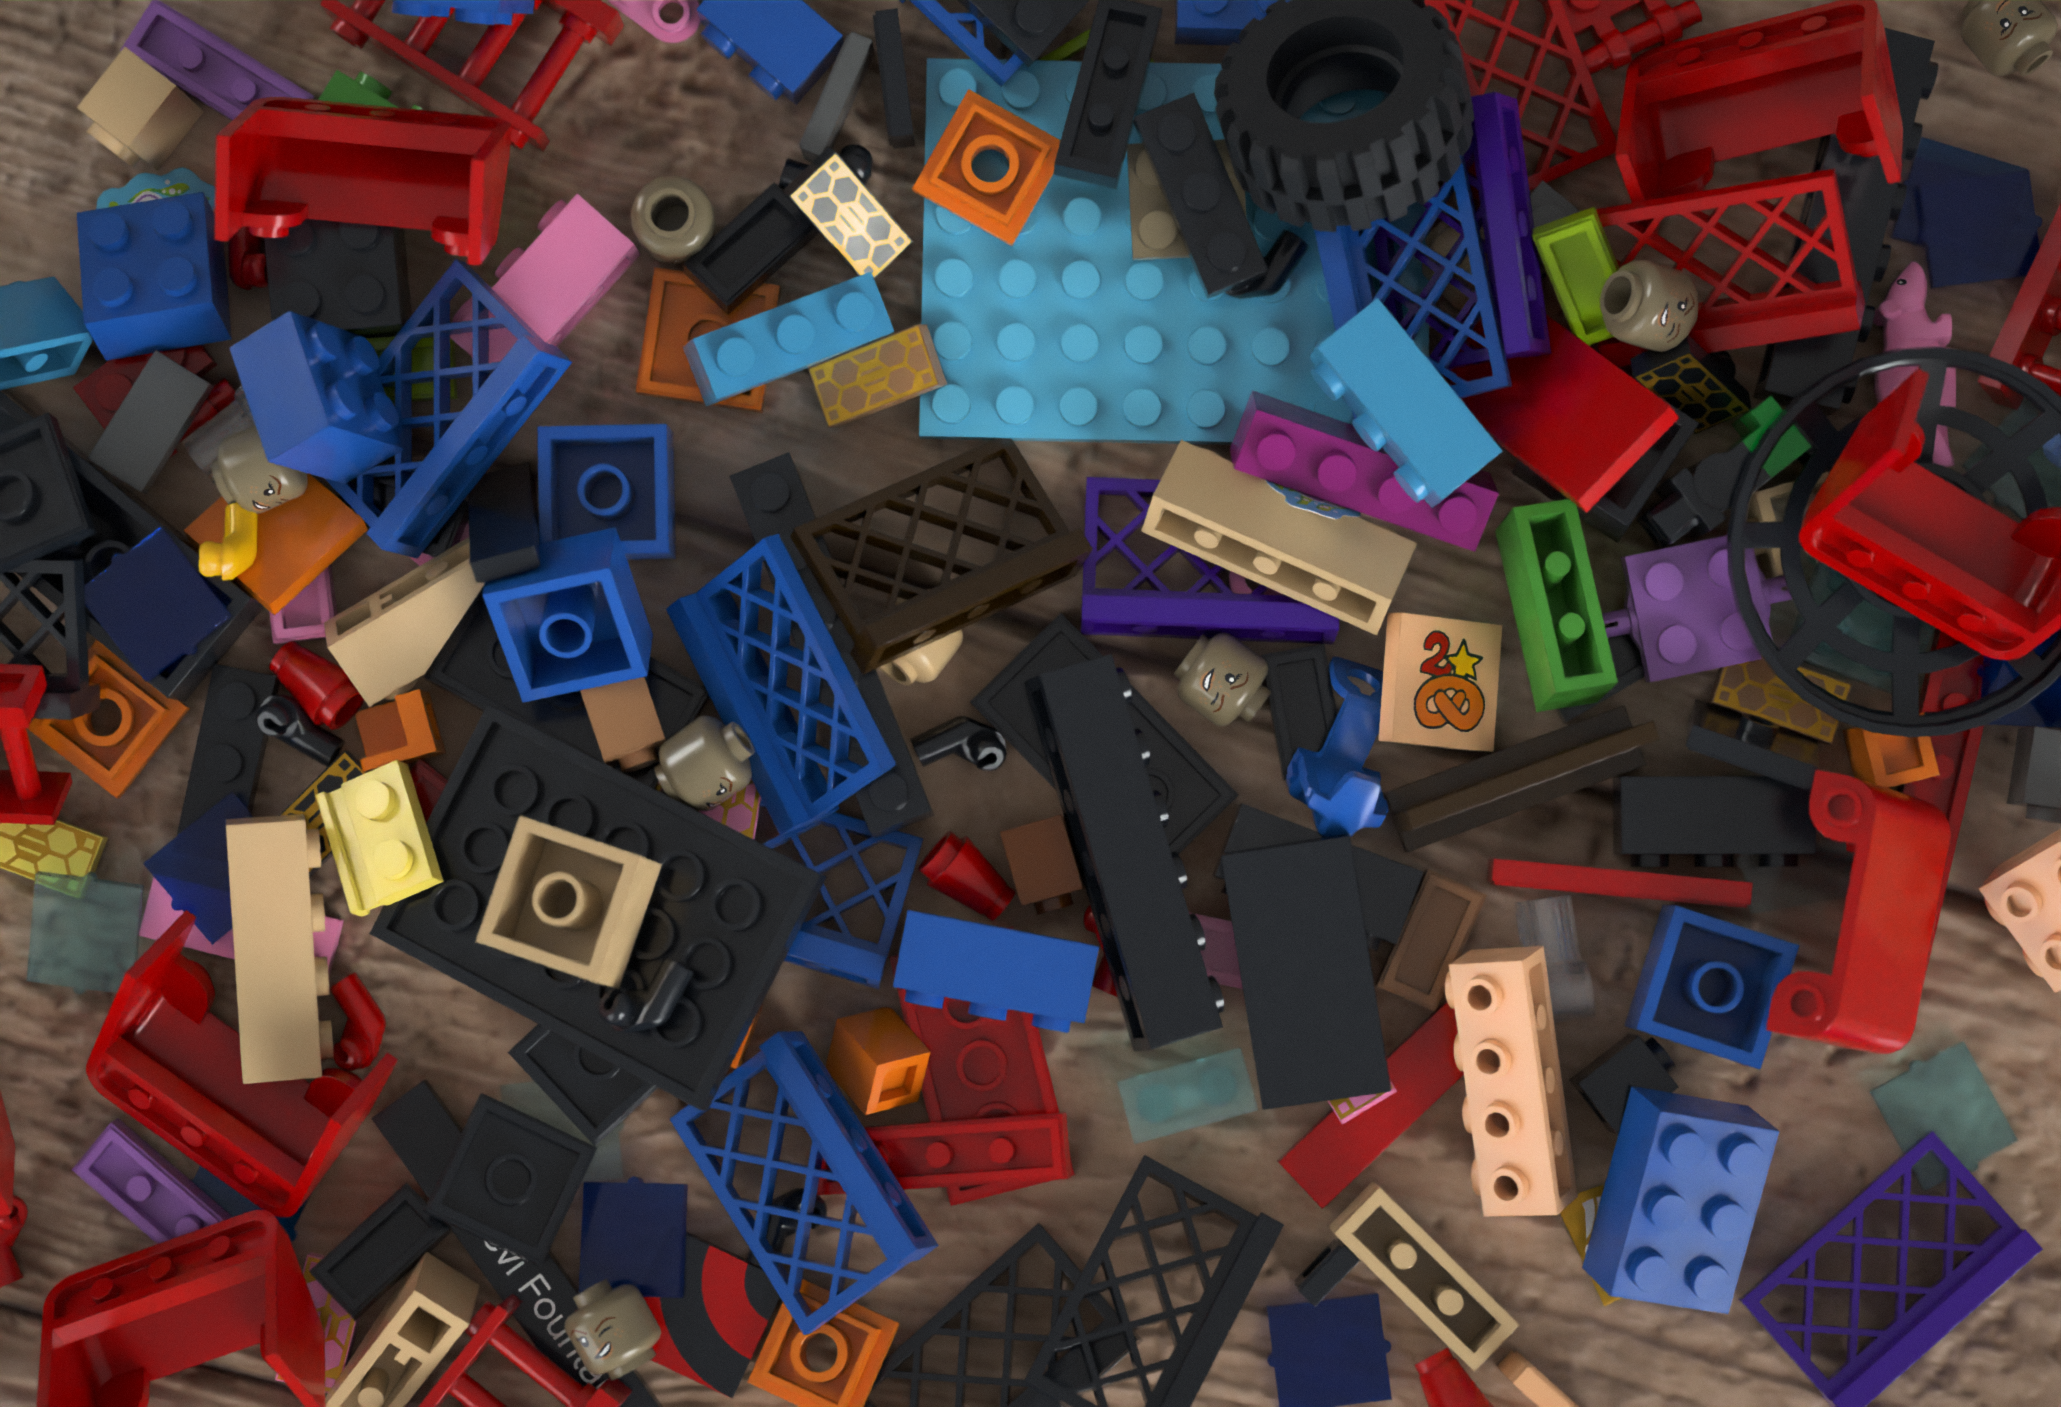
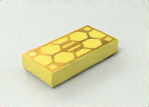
M59 819L56 820L55 825L0 823V868L69 894L86 897L108 837Z

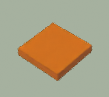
M654 267L635 392L638 395L705 404L683 346L696 337L778 307L781 294L780 285L763 283L728 315L686 276L684 271ZM767 384L712 404V406L763 413Z
M308 473L307 488L302 496L258 514L255 560L248 569L233 579L274 616L368 530L363 518ZM222 496L183 530L189 542L198 550L199 546L205 541L223 543L225 508L228 503Z

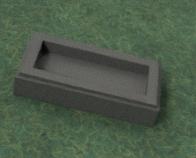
M855 32L847 34L799 143L804 160L812 163L828 147L833 150L875 53L871 39Z
M155 350L87 459L141 493L147 494L214 386Z

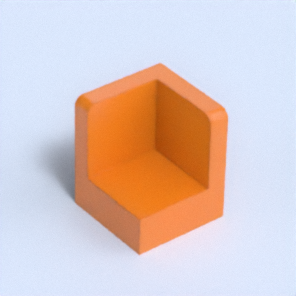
M418 689L395 696L396 701L360 710L356 713L355 718L366 758L360 759L363 772L367 773L395 760L409 764L417 762L419 759H427L446 753L430 692Z
M1858 727L1842 730L1855 778L1890 788L1940 775L1930 736L1903 737L1873 733Z
M883 1007L836 1019L826 1069L864 1115H869L918 1102L931 1051L892 1008Z

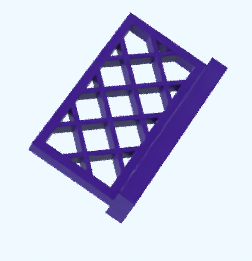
M1498 92L1471 97L1474 119L1471 122L1473 130L1472 142L1464 154L1469 182L1479 192L1480 207L1476 215L1479 230L1482 226L1484 229L1485 240L1482 239L1484 252L1487 254L1488 273L1506 359L1516 357L1530 358L1551 354L1538 250L1532 237L1534 221L1518 102L1516 98ZM1474 162L1476 176L1468 171ZM1446 182L1443 183V185H1442L1441 188L1439 189L1438 193L1435 195L1436 198H1437L1438 194L1440 193V191L1442 190V188H1443V186L1445 185ZM1429 201L1422 205L1426 208V210L1424 211V213L1422 214V216L1420 217L1412 231L1409 233L1410 236L1414 235L1423 218L1432 206V203H1430ZM1442 210L1438 218L1461 234L1445 257L1451 260L1464 239L1461 222ZM1380 226L1374 235L1378 270L1388 276L1408 243ZM1393 241L1401 246L1396 254ZM1417 250L1414 257L1435 272L1419 295L1426 299L1446 267L1420 250ZM1454 275L1449 283L1469 298L1455 318L1464 323L1478 301L1477 295L1472 287ZM1395 289L1391 291L1383 304L1405 331L1421 307ZM1402 304L1409 309L1404 318ZM1430 313L1425 322L1443 335L1429 356L1439 363L1459 330L1453 326L1448 327ZM1465 341L1461 347V350L1464 352L1457 353L1448 369L1490 362L1488 348L1477 349L1468 341Z
M1106 477L1086 478L1084 536L1093 549L1083 563L1081 634L1199 639L1204 634L1211 639L1218 633L1226 632L1239 641L1334 644L1339 631L1338 618L1284 594L1263 595L1269 589L1263 585L1258 586L1251 594H1234L1218 577L1225 568L1215 565L1210 569L1200 557L1173 545L1167 548L1150 565L1146 566L1124 541L1144 524L1150 505L1141 496L1152 497L1160 480ZM1099 495L1126 496L1141 513L1116 535L1098 516ZM1097 530L1108 541L1098 552ZM1115 549L1139 573L1123 589L1095 588L1096 566ZM1178 552L1203 576L1186 592L1170 591L1154 574ZM1147 581L1154 590L1136 589ZM1210 583L1218 593L1201 591Z
M1928 1131L1738 1300L1820 1391L1822 1397L1831 1407H1866L2042 1251L2043 1248L2026 1229H2021L1942 1140L1933 1131ZM1929 1151L1947 1169L1946 1197L1910 1194L1912 1166ZM1901 1177L1900 1193L1884 1192ZM1957 1181L1972 1198L1956 1197ZM1875 1199L1900 1201L1898 1239L1862 1236L1864 1209ZM1910 1201L1945 1204L1944 1242L1908 1240ZM1956 1205L1980 1206L1998 1227L1978 1245L1954 1243ZM1853 1219L1852 1236L1836 1235ZM1827 1241L1852 1243L1850 1281L1814 1279L1816 1251ZM1862 1244L1898 1246L1896 1284L1860 1282ZM1908 1247L1943 1249L1942 1277L1931 1287L1906 1285ZM1954 1250L1970 1251L1953 1266ZM1805 1262L1804 1278L1788 1277ZM1779 1284L1803 1285L1802 1324L1777 1322L1762 1306L1760 1301ZM1814 1286L1850 1289L1848 1327L1812 1324ZM1860 1290L1895 1292L1894 1319L1883 1329L1858 1328ZM1906 1293L1922 1294L1905 1309ZM1785 1330L1802 1331L1801 1349ZM1812 1332L1848 1335L1846 1362L1828 1378L1811 1361ZM1858 1336L1873 1337L1857 1351Z

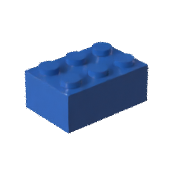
M1631 1086L1582 1268L1612 1297L1729 1314L1779 1130L1747 1105Z

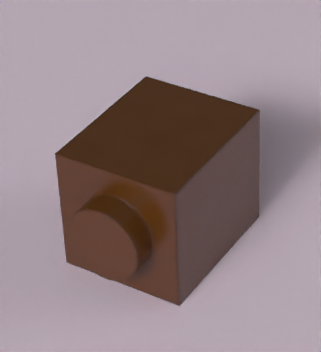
M1062 814L1001 831L1000 835L1021 906L1034 903L1036 913L1039 915L1074 905L1070 892L1083 889Z

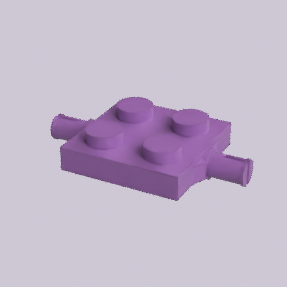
M1727 535L1620 557L1627 587L1624 609L1602 613L1604 624L1614 623L1613 626L1605 627L1607 638L1630 634L1631 639L1640 651L1646 682H1655L1763 659L1752 645L1736 610L1728 576ZM1745 548V570L1752 600L1766 632L1772 639L1769 625L1771 604L1792 600L1788 589L1781 590L1782 587L1786 586L1784 575L1765 579L1764 574L1757 565L1754 548Z

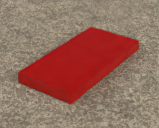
M1546 315L1551 354L1530 358L1516 357L1507 359L1512 387L1461 398V400L1494 441L1587 513L1679 417L1669 404ZM1481 319L1474 326L1473 330L1485 337ZM1469 336L1467 337L1466 341L1475 348H1486ZM1490 362L1449 369L1467 381L1493 376ZM1443 376L1444 380L1449 384V386L1456 384L1452 380Z
M899 954L889 957L894 978ZM897 988L905 1024L931 1051L921 1088L930 1122L1060 1113L1039 1028L1031 1026L1033 1014L1008 1009L1006 1021L968 1014L969 1001L944 997L942 1008L928 1007L905 1002L906 989ZM1070 1157L1071 1176L1075 1175ZM1053 1180L946 1187L950 1206Z

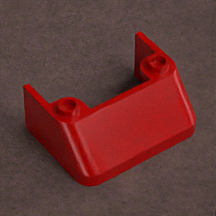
M1839 0L1673 42L1666 46L1661 45L1638 55L1629 64L1626 72L1615 158L1631 202L1703 191L1713 177L1715 162L1835 133L1839 146L1844 152L1857 154L1860 157L1879 155L1887 183L1891 184L1901 181L1903 124L1885 29L1876 1ZM1651 219L1642 220L1639 223L1646 227ZM1660 223L1654 230L1656 234H1659Z
M266 97L256 99L216 135L215 240L229 241L242 226H249L250 234L267 238L285 237L289 235V227L298 226L305 219L430 230L431 238L436 242L444 244V252L456 256H467V264L481 265L497 241L510 155L511 123L489 116L302 98Z
M1917 368L1860 421L1809 506L1799 533V542L1802 548L1815 559L1975 651L1999 660L2021 658L2061 628V507L2039 509L2018 523L1915 463L1914 461L1920 456L1925 442L1924 432L1915 419L1929 377L1928 373Z
M185 910L126 971L86 1063L88 1079L103 1097L259 1208L269 1211L277 1217H290L308 1199L368 1116L398 1059L387 1052L363 1081L350 1071L327 1068L322 1070V1077L314 1078L311 1084L305 1079L243 1084L240 1033L209 1012L215 1000V989L211 977L202 965L187 959L181 954L197 918Z
M252 1210L80 1271L61 1280L49 1292L43 1305L36 1407H147L151 1381L259 1343L261 1356L271 1369L278 1373L305 1407H325V1331L287 1231L271 1212Z

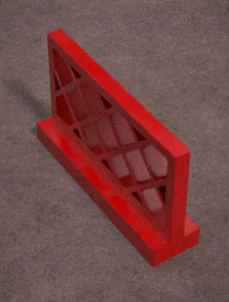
M1424 0L1426 6L1430 5L1436 8L1448 20L1449 29L1457 36L1471 97L1485 94L1489 80L1492 77L1519 89L1516 99L1520 121L1530 95L1558 107L1547 138L1521 127L1522 139L1543 149L1534 174L1528 176L1529 191L1536 188L1542 180L1548 183L1616 152V138L1561 0H1537L1541 2L1546 14V20L1539 37L1511 25L1520 0H1507L1500 20L1472 8L1473 0H1461L1460 2L1457 0ZM1448 10L1456 13L1453 22ZM1466 18L1495 30L1484 61L1466 54L1463 50L1459 37ZM1553 35L1555 37L1557 45L1550 43ZM1506 36L1535 48L1523 79L1495 67ZM1546 53L1564 61L1570 78L1563 96L1535 85ZM1472 69L1480 72L1477 81L1474 77ZM1576 94L1579 97L1581 105L1574 102ZM1569 113L1588 120L1597 146L1579 153L1558 143ZM1554 154L1565 158V160L1550 166ZM1474 162L1468 171L1476 176ZM1470 184L1475 211L1477 212L1480 207L1478 189Z
M1835 169L1596 209L1603 227L1617 225L1637 238L1622 261L1616 259L1619 269L1633 261L1646 243L1676 262L1672 268L1680 271L1685 268L1714 287L1703 302H1698L1697 321L1689 333V336L1707 353L1860 330L1865 299L1861 280L1857 281ZM1822 190L1827 212L1814 230L1783 211L1794 195ZM1779 198L1775 205L1768 202L1767 199ZM1746 203L1766 216L1749 240H1746L1718 222L1728 206ZM1715 208L1710 216L1701 211ZM1681 214L1701 227L1685 251L1654 232L1664 217ZM1651 219L1646 227L1637 222ZM1774 222L1805 241L1787 265L1757 247ZM1828 226H1830L1833 242L1822 236ZM1709 233L1740 252L1723 276L1692 257ZM1815 247L1837 261L1840 280L1815 284L1795 270L1810 250ZM1748 257L1778 276L1767 292L1751 294L1731 281ZM1786 282L1794 286L1792 288L1782 289ZM1722 292L1729 296V298L1718 299ZM1615 337L1601 341L1598 345L1600 354L1617 367L1631 365V358L1648 351L1647 349L1619 341Z

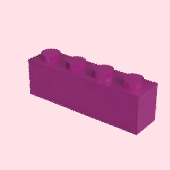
M1253 390L1230 447L1233 468L1238 471L1474 552L1477 549L1499 495L1490 472L1479 470L1435 507L1431 508L1424 498L1417 503L1407 495L1397 482L1393 472L1399 467L1383 448L1377 452L1372 450L1359 436L1353 425Z

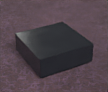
M1334 1239L1295 1279L1296 1283L1294 1285L1316 1307L1360 1260L1340 1239L1337 1241Z

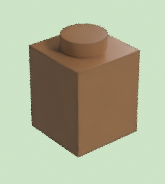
M645 677L580 690L605 764L611 767L620 765L621 771L628 773L648 767L659 761L656 752H659L661 744L666 739Z

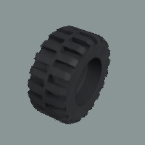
M1278 0L1267 7V16L1260 21L1253 18L1238 35L1240 44L1233 42L1221 62L1222 70L1215 81L1214 95L1217 102L1215 109L1235 176L1241 188L1250 193L1252 201L1265 212L1274 214L1277 211L1279 220L1301 228L1305 222H1310L1313 229L1317 231L1336 232L1337 226L1351 225L1353 231L1372 228V221L1387 217L1390 223L1407 215V207L1416 201L1421 206L1438 193V182L1442 180L1447 183L1462 164L1460 155L1463 156L1469 149L1473 135L1471 122L1474 119V112L1461 48L1456 34L1449 29L1448 20L1436 8L1430 5L1426 6L1424 0H1291L1289 2ZM1362 89L1378 90L1390 94L1370 111L1348 120L1317 123L1299 119L1312 106L1338 93Z

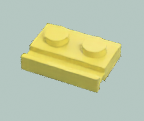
M395 760L342 783L341 788L330 793L321 792L315 795L350 913L363 917L370 914L371 909L381 905H391L444 882L408 764Z

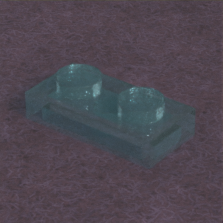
M1240 1047L1117 1081L1134 1144L1258 1110Z

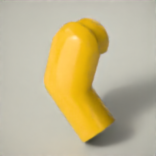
M238 503L226 506L223 543L205 541L199 546V572L203 576H222V581L232 580L253 564L257 552L258 514L244 510Z

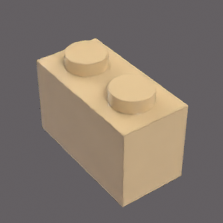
M126 47L122 49L77 107L94 121L86 131L132 168L142 159L157 171L204 113L175 84Z

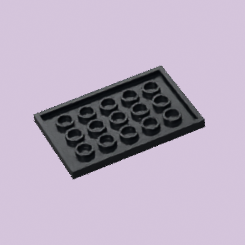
M487 704L426 823L444 882L391 905H384L369 934L693 1107L708 1111L826 876ZM519 816L662 864L619 990L622 992L649 987L664 957H668L694 971L670 1018L661 1026L632 1033L616 1031L610 1024L605 1023L601 1019L599 1004L602 997L608 991L617 988L598 984L476 942Z

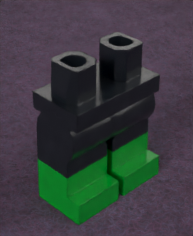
M1772 396L1752 407L1750 411L1744 413L1731 424L1742 437L1723 453H1714L1691 467L1684 468L1655 488V491L1662 500L1640 516L1637 521L1660 549L1668 544H1673L1687 532H1689L1693 539L1713 530L1727 519L1722 512L1732 507L1733 497L1748 458L1767 427L1783 411ZM1795 424L1782 436L1763 466L1754 492L1812 447Z

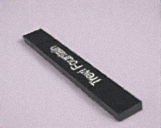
M426 1079L371 1119L427 1197L430 1198L463 1129ZM448 1224L500 1298L504 1301L511 1294H514L523 1301L513 1313V1316L536 1348L582 1386L585 1387L589 1382L599 1389L609 1378V1375L607 1373L595 1375L585 1368L564 1328L568 1316L578 1309L573 1297L581 1292L553 1253L549 1250L542 1266L539 1267ZM636 1369L618 1378L632 1390L620 1407H663Z

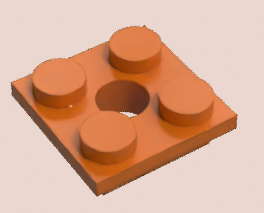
M968 89L912 187V191L1008 245L1013 246L1054 174V163L1061 140ZM995 150L1006 157L1009 169L1002 179L995 182H985L976 177L971 167L973 160L981 152Z
M96 639L87 651L89 683H100V702L112 700L119 706L122 714L119 728L111 735L101 736L92 726V712L71 720L34 718L27 729L111 795L120 799L190 710V707L182 701L167 698Z
M802 1278L800 1294L813 1313L828 1302L830 1290ZM854 1302L813 1333L803 1335L787 1307L782 1303L748 1379V1383L799 1407H864L900 1323ZM822 1333L834 1340L838 1350L836 1362L830 1369L824 1372L815 1370L809 1364L806 1356V1349L810 1340Z

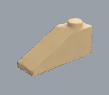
M469 537L324 622L327 648L369 707L383 698L393 700L396 695L407 693L414 687L418 678L426 673L485 585V582H476L470 564Z
M425 1252L390 1297L325 1397V1407H405L470 1324L480 1285L430 1253Z

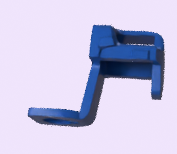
M1334 656L1328 665L1331 684L1334 690L1345 700L1322 749L1319 752H1313L1304 748H1297L1287 767L1286 782L1290 795L1310 808L1316 829L1321 836L1330 837L1350 834L1352 837L1362 828L1380 827L1389 811L1388 803L1383 797L1380 785V772L1362 767L1379 733L1383 672ZM1347 676L1356 677L1367 682L1376 692H1373L1371 696L1361 693L1360 688L1354 685Z

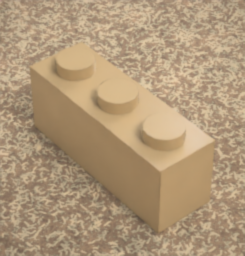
M1374 1181L1328 1226L1474 1372L1520 1326Z

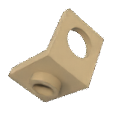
M1828 472L1821 475L1814 488L1823 485L1829 475ZM1795 481L1754 492L1750 500L1747 522H1777L1771 500L1790 495ZM1754 548L1755 556L1759 555L1766 579L1784 575L1781 565L1780 548Z

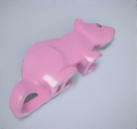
M1910 262L1891 283L1883 302L1875 310L1873 323L1876 326H1884L1883 352L1897 348L1946 347L1951 340V314H1941L1935 322H1932L1927 315L1924 307L1927 296V278L1922 267L1916 262ZM1919 366L1896 367L1876 373L1874 393L1878 404ZM1946 368L1940 405L1956 407V368ZM1937 425L1932 461L1948 468L1955 466V462L1949 447L1947 426Z

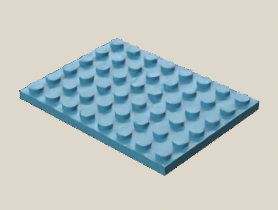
M927 58L925 164L968 89L1061 140L1082 61L1035 60L1029 67L1023 63L1006 83L1000 87L972 59ZM999 60L1003 64L1007 62V60ZM1150 62L1136 116L1194 93L1213 139H1224L1215 109L1217 102L1214 95L1216 77L1222 70L1221 64ZM1362 89L1338 93L1318 102L1299 119L1317 123L1348 120L1370 111L1390 94L1378 90ZM1133 125L1129 144L1142 143ZM986 150L975 157L971 168L980 180L995 182L1006 175L1009 163L1000 152ZM1127 152L1117 189L1053 174L1013 246L924 198L921 324H927L947 385L920 395L919 438L946 440H995L997 438H1008L1013 441L1179 444L1183 440L1190 444L1231 445L1252 390L1353 425L1352 410L1343 398L1340 397L1336 401L1332 400L1319 387L1311 374V370L1316 365L1309 358L1320 343L1335 332L1312 223L1305 222L1301 228L1279 220L1277 211L1274 214L1265 212L1252 201L1250 193L1245 191L1246 218L1263 257L1266 256L1284 229L1304 240L1309 245V249L1280 291L1274 295L1239 299L1223 292L1207 299L1190 258L1132 259ZM1417 201L1407 207V215L1391 222V224L1408 235L1426 210ZM1429 230V232L1427 233V235H1426V237L1424 238V240L1422 241V243H1423L1424 245H1426V246H1427V244L1425 243V240H1426L1428 234L1430 233V230ZM1373 237L1366 251L1369 264L1378 269ZM1393 241L1396 254L1401 246ZM1413 256L1399 278V283L1420 295L1429 280L1422 273V262ZM1372 275L1375 294H1377L1380 289V280ZM1402 304L1404 318L1409 309ZM1424 322L1413 341L1427 356H1429V324Z

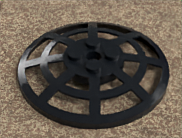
M1939 346L1897 348L1860 358L1823 376L1795 397L1767 427L1748 458L1733 497L1727 531L1728 576L1736 610L1752 645L1771 671L1801 699L1834 719L1873 733L1903 737L1950 735L1984 726L2020 709L2051 686L2061 675L2060 631L2054 642L2040 657L2031 650L2021 658L2006 660L2019 676L2004 687L1968 704L1941 711L1924 712V715H1919L1918 673H1932L1955 667L1981 655V653L1960 641L1940 649L1919 652L1920 618L1845 575L1843 576L1846 580L1818 606L1805 581L1800 559V548L1802 546L1799 542V533L1803 523L1805 507L1819 478L1829 465L1832 467L1835 465L1860 421L1863 419L1861 417L1837 431L1816 403L1832 391L1866 375L1896 367L1919 366V369L1929 374L1915 419L1925 435L1922 452L1914 461L1915 463L1987 505L1988 503L1982 493L2010 471L2022 494L2027 516L2039 509L2048 508L2044 489L2027 457L2057 434L2061 435V398L2048 385L2015 365L1975 351ZM1946 368L1964 369L1994 379L2028 399L2041 413L2008 437L1999 428L1977 415L1954 407L1940 405ZM1796 422L1818 450L1809 458L1795 480L1784 508L1783 520L1781 522H1747L1750 500L1762 468L1779 440ZM1937 425H1944L1966 432L1992 450L1963 475L1945 466L1932 463ZM1745 548H1780L1781 565L1787 589L1797 611L1805 620L1780 648L1776 646L1766 632L1753 603L1745 570ZM1865 600L1880 610L1893 615L1892 652L1882 651L1862 644L1843 633L1837 626ZM1824 641L1833 650L1855 663L1879 671L1891 672L1892 712L1869 709L1840 699L1811 682L1797 668Z

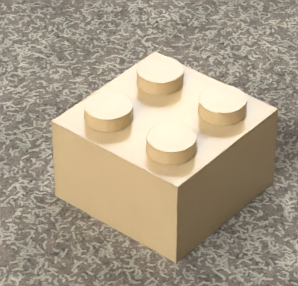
M519 816L476 942L598 984L619 989L662 864Z

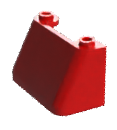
M1815 770L1809 800V815L1814 827L1820 833L1834 841L1846 843V851L1854 854L1832 975L1813 971H1798L1786 976L1777 985L1772 996L1766 1030L1783 1036L1874 1054H1891L1901 1050L1911 1040L1915 1030L1951 840L1950 824L1944 812L1934 803L1849 775Z

